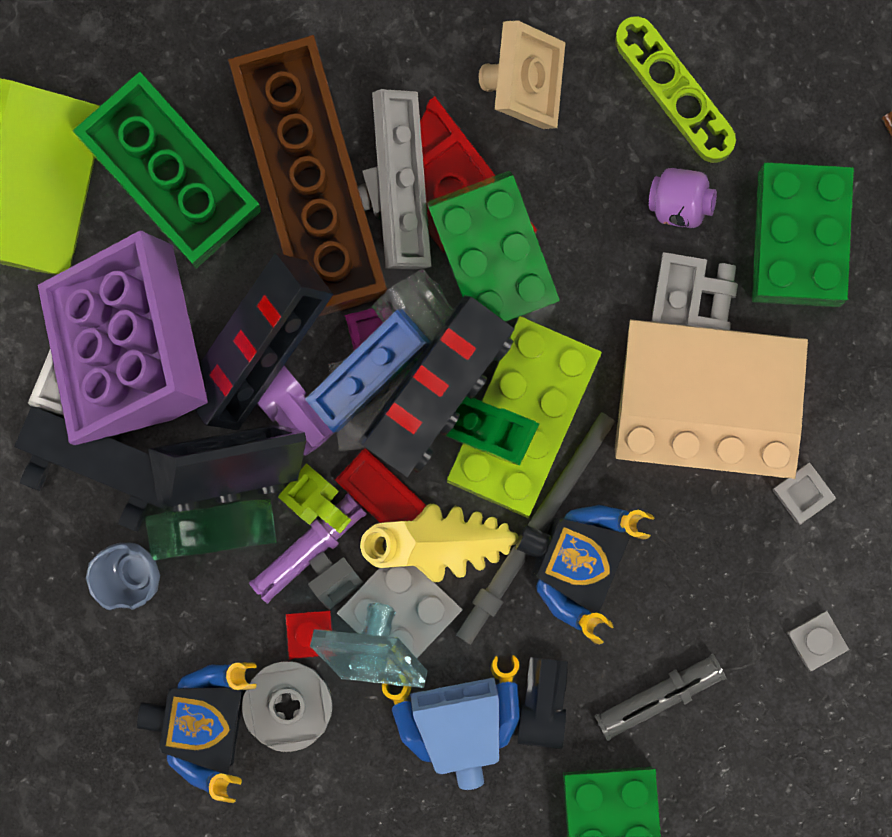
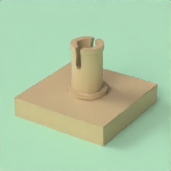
M504 21L499 64H484L479 70V84L482 90L486 92L496 91L495 110L542 129L557 128L565 42L520 21Z

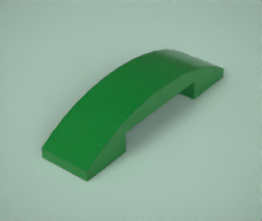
M466 396L456 409V412L460 414L459 419L445 436L520 466L539 423L504 408L500 409L475 398L469 399Z

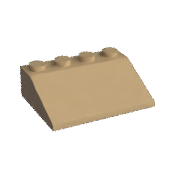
M630 319L614 448L616 459L795 479L802 430L808 339Z

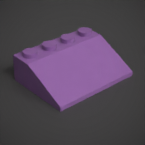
M140 230L38 285L70 444L78 445L171 421L208 403L172 244Z

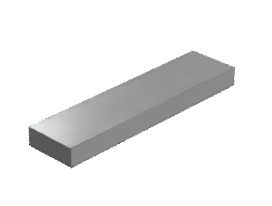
M380 89L372 92L385 268L425 269L431 267L418 92Z

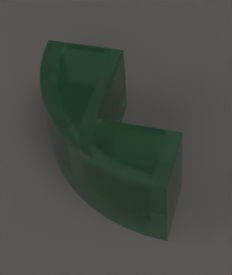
M270 499L239 501L205 509L181 512L171 511L145 517L150 554L154 561L277 543Z

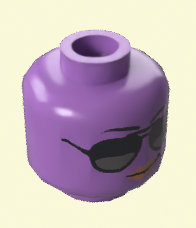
M668 168L661 177L655 176L649 195L650 211H655L657 220L662 224L696 228L700 226L705 215H713L717 191L716 189H709L707 175L703 172Z

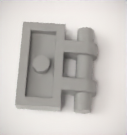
M663 252L651 322L731 330V323L727 321L731 298H736L738 284L734 283L736 266L720 263L717 279L704 277L707 264L706 259ZM702 293L714 295L710 318L698 316Z

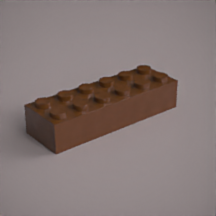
M314 35L228 59L283 254L307 260L333 293V296L319 316L389 297Z

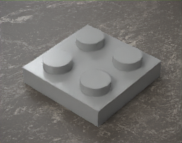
M404 566L379 568L337 614L402 675L463 609L417 567Z

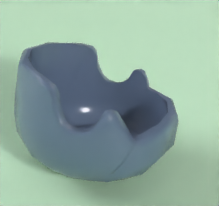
M120 542L106 547L89 562L85 579L90 595L103 608L107 610L116 608H129L133 610L144 605L158 591L160 573L155 557L136 543Z

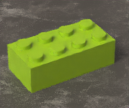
M520 316L514 328L515 330L510 337L514 342L507 354L500 360L482 402L500 409L504 408L539 423L537 431L520 466L463 444L448 476L447 483L529 518L602 352Z

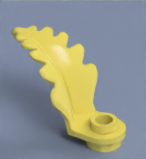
M429 504L413 521L387 522L373 525L363 534L360 548L364 558L375 567L415 566L432 582H440L444 578L446 567H449L456 577L462 578L466 575L468 560L479 571L485 568L484 557L491 563L499 562V551L504 555H508L510 547L517 543L519 536L517 533L509 530L507 523L501 524L498 528L495 517H489L482 524L483 516L481 512H473L467 523H465L462 508L453 507L444 519L439 506ZM384 539H386L387 543L386 551L383 550Z

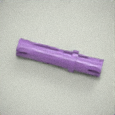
M349 493L335 505L351 519V522L340 534L323 519L319 520L316 518L310 524L311 528L254 580L249 582L253 590L258 595L261 594V598L267 604L310 565V560L322 551L324 552L328 547L334 549L339 544L337 539L359 519L367 515Z

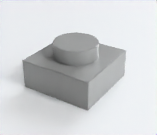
M377 166L363 170L366 183L357 185L364 211L373 208L376 220L382 219Z
M810 462L796 471L795 479L787 478L772 489L798 525L804 523L836 499Z
M827 611L821 612L786 632L808 672L817 669L849 650Z

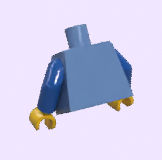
M512 655L513 671L510 673L499 671L497 667L498 657L495 656L491 664V671L500 682L497 685L494 678L410 694L411 684L407 678L400 674V679L404 686L403 690L398 695H392L388 682L384 680L382 683L384 695L394 701L395 705L392 707V713L402 743L421 761L432 762L436 773L455 772L458 787L462 790L476 789L484 784L482 766L495 764L499 761V749L509 744L520 718L518 685L513 683V677L519 669V661L514 655ZM409 695H411V701H407Z

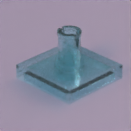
M381 603L368 604L362 634L314 629L310 647L341 679L424 688L428 671L398 637H389L393 618L396 614L394 608Z

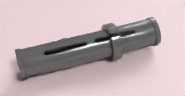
M711 654L708 658L679 673L675 669L668 673V679L632 696L601 714L594 715L607 741L683 701L684 705L691 702L692 695L721 680L727 679L715 655Z

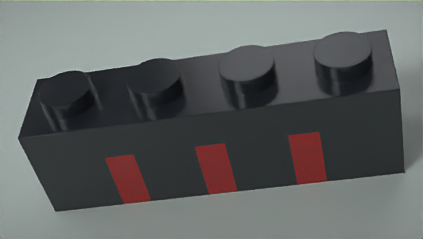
M275 253L199 365L208 403L196 408L195 411L206 426L237 431L240 429L333 296L332 291L307 260Z
M464 295L362 435L359 442L406 477H408L412 470L417 473L420 472L433 454V450L429 448L439 433L443 436L447 435L459 419L460 414L456 412V409L466 396L469 399L474 398L484 385L487 377L483 375V372L492 360L498 363L511 348L514 341L509 337L515 329L471 296Z

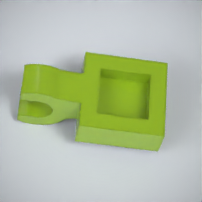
M307 463L300 470L298 481L290 482L278 496L279 499L309 525L319 516L340 534L351 522L348 516L330 502L339 491Z

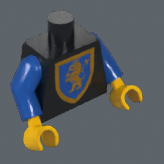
M596 505L570 510L563 519L554 518L548 533L528 525L523 527L515 549L537 558L531 576L538 580L537 593L553 616L577 630H583V633L594 643H604L603 640L593 634V630L599 623H605L613 628V624L599 612L626 549L630 535L639 539H648L651 536L638 532L637 523L643 517L654 520L652 514L641 510H634L629 513L622 509Z
M253 662L234 663L232 665H208L183 676L177 688H170L166 706L142 702L139 708L137 729L162 732L159 752L167 754L168 765L189 784L209 792L211 797L217 801L234 803L236 799L230 798L227 795V786L229 783L241 785L242 782L241 778L227 774L233 771L245 690L257 687V684H248L244 676L246 669L256 668V664Z

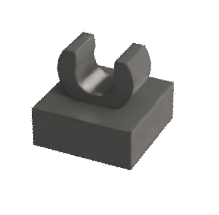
M322 551L309 561L319 576L308 583V585L328 610L364 585L362 579L344 557L333 564Z

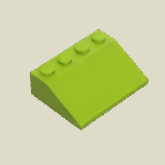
M0 78V264L57 275L72 267L95 160L93 154L78 139L73 130L98 109L100 105Z

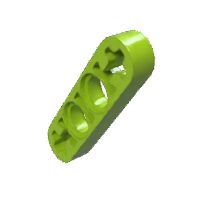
M639 16L625 19L619 25L615 37L616 47L621 56L703 160L710 163H718L727 159L736 143L732 127L654 26L647 19ZM629 29L635 33L641 30L645 33L642 43L649 53L654 46L660 50L651 54L643 65L638 62L644 55L640 47L635 43L630 46L625 43L628 38L627 30ZM658 61L669 63L674 70V78L666 84L656 83L650 76V67ZM683 96L695 97L701 105L700 113L694 118L687 119L682 117L676 109V102L679 98ZM707 115H710L713 119L706 125L709 131L714 136L720 133L725 136V140L722 143L724 150L721 152L716 147L710 150L705 147L708 136L702 128L696 134L691 130V128L700 125Z

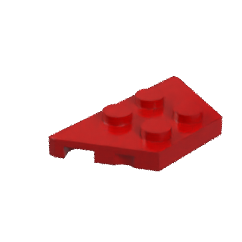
M434 96L426 106V111L420 121L429 236L442 253H446L427 202L496 175ZM532 224L533 229H534V232H535V234H536V233H537V229H536V227Z

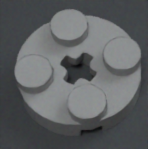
M279 662L263 668L251 680L250 684H257V687L245 691L242 701V713L248 730L261 743L276 751L292 752L310 746L325 732L332 716L333 702L327 683L316 670L298 662ZM290 693L292 700H299L300 709L294 711L293 719H285L283 712H276L275 704L282 702V694Z

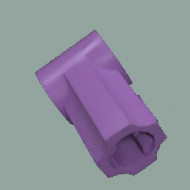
M283 366L259 400L258 405L272 422L276 420L281 426L305 432L306 445L304 455L307 456L327 441L334 433L305 400L307 393L287 368Z

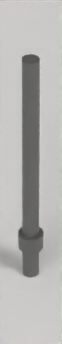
M602 412L599 414L528 523V526L543 532L546 530L615 424V420ZM516 544L485 590L483 588L480 589L472 601V604L475 605L456 634V636L470 645L489 616L495 617L504 603L500 599L529 556L516 550Z

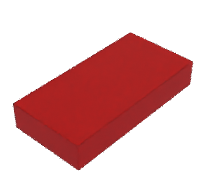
M366 448L335 479L344 490L380 523L413 521L427 506Z

